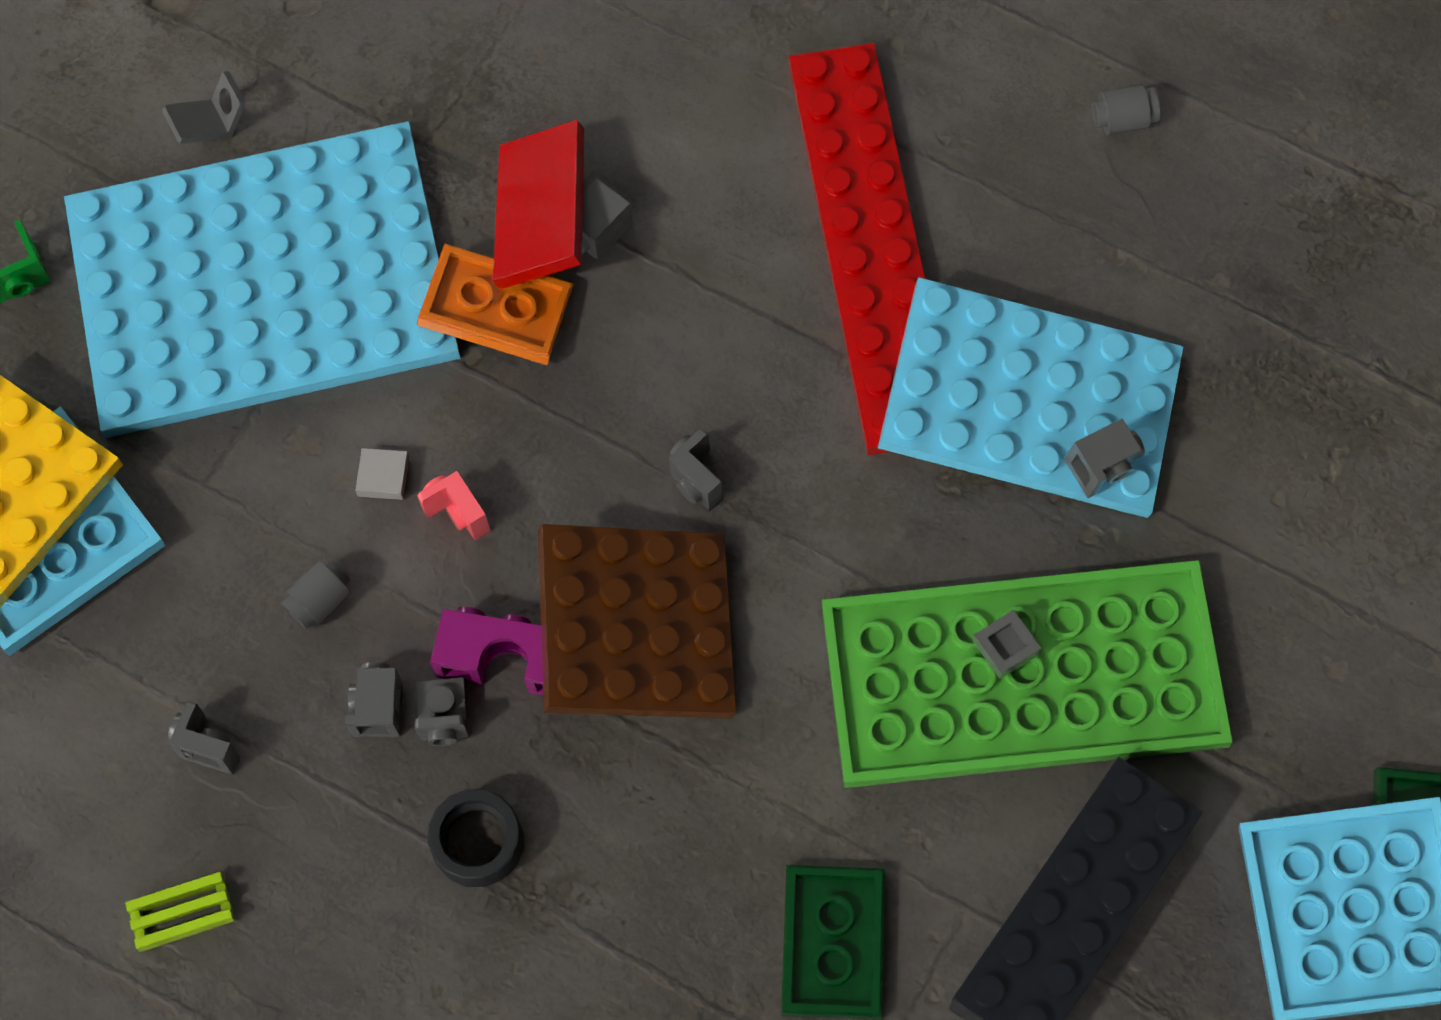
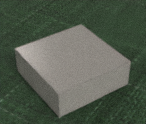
M362 448L355 489L357 496L403 500L409 464L407 451Z

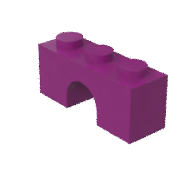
M466 606L458 607L457 611L443 609L430 661L436 677L444 679L464 677L467 683L483 685L489 663L499 655L513 653L522 656L528 662L524 677L528 692L544 696L541 625L531 624L529 619L513 614L504 615L503 619L485 616L483 611Z

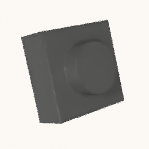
M1014 610L973 636L974 644L999 679H1002L1035 658L1041 652L1040 645Z

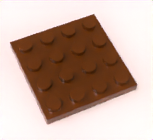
M541 524L538 529L544 713L731 719L736 714L724 534Z

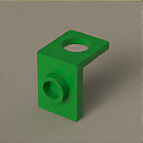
M20 219L14 221V224L29 256L0 269V303L11 298L26 296L34 288L51 281L35 244Z

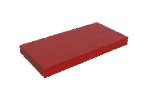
M578 119L499 145L493 281L500 290L581 265L584 128Z

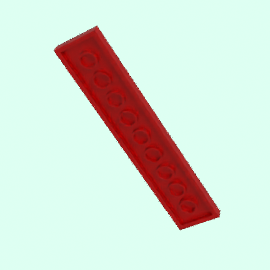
M868 43L789 56V68L867 456L890 452L879 449L878 444L918 277L925 279L875 44Z

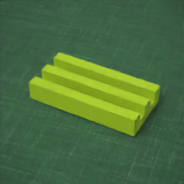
M221 872L125 902L127 912L131 918L129 921L131 930L135 934V947L139 952L235 922L225 878ZM213 889L217 891V893L142 917V912ZM220 904V912L149 935L146 934L145 928Z

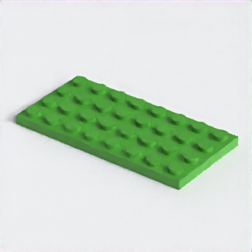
M1199 560L822 599V614L844 788L1116 760L1118 756L1126 759L1229 748L1232 744ZM1014 610L1040 645L1041 652L1035 658L1002 679H999L974 644L973 636Z

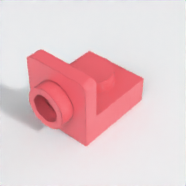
M458 471L449 476L441 475L432 479L425 485L423 491L417 495L422 510L428 518L446 509L456 528L460 531L466 527L474 540L491 531L486 514Z

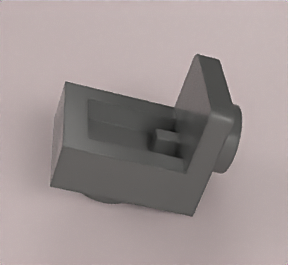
M701 428L693 436L685 435L676 442L670 451L669 465L671 476L678 481L676 486L680 493L692 504H696L699 501L710 511L722 500V484L700 462L710 450L709 434Z

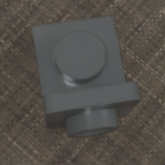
M464 677L417 681L418 719H415V730L421 742L428 741V744L432 746H449L457 743L458 738H469L467 690Z
M187 701L183 712H178L170 724L168 732L169 745L181 759L233 775L240 757L231 743H229L230 738L223 733L208 728H203L201 732L206 716L197 703Z

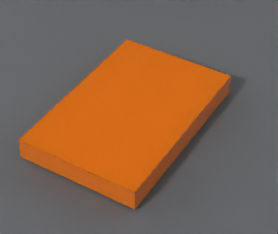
M444 243L418 316L417 326L548 365L574 283L547 275L500 290L493 281L494 258Z

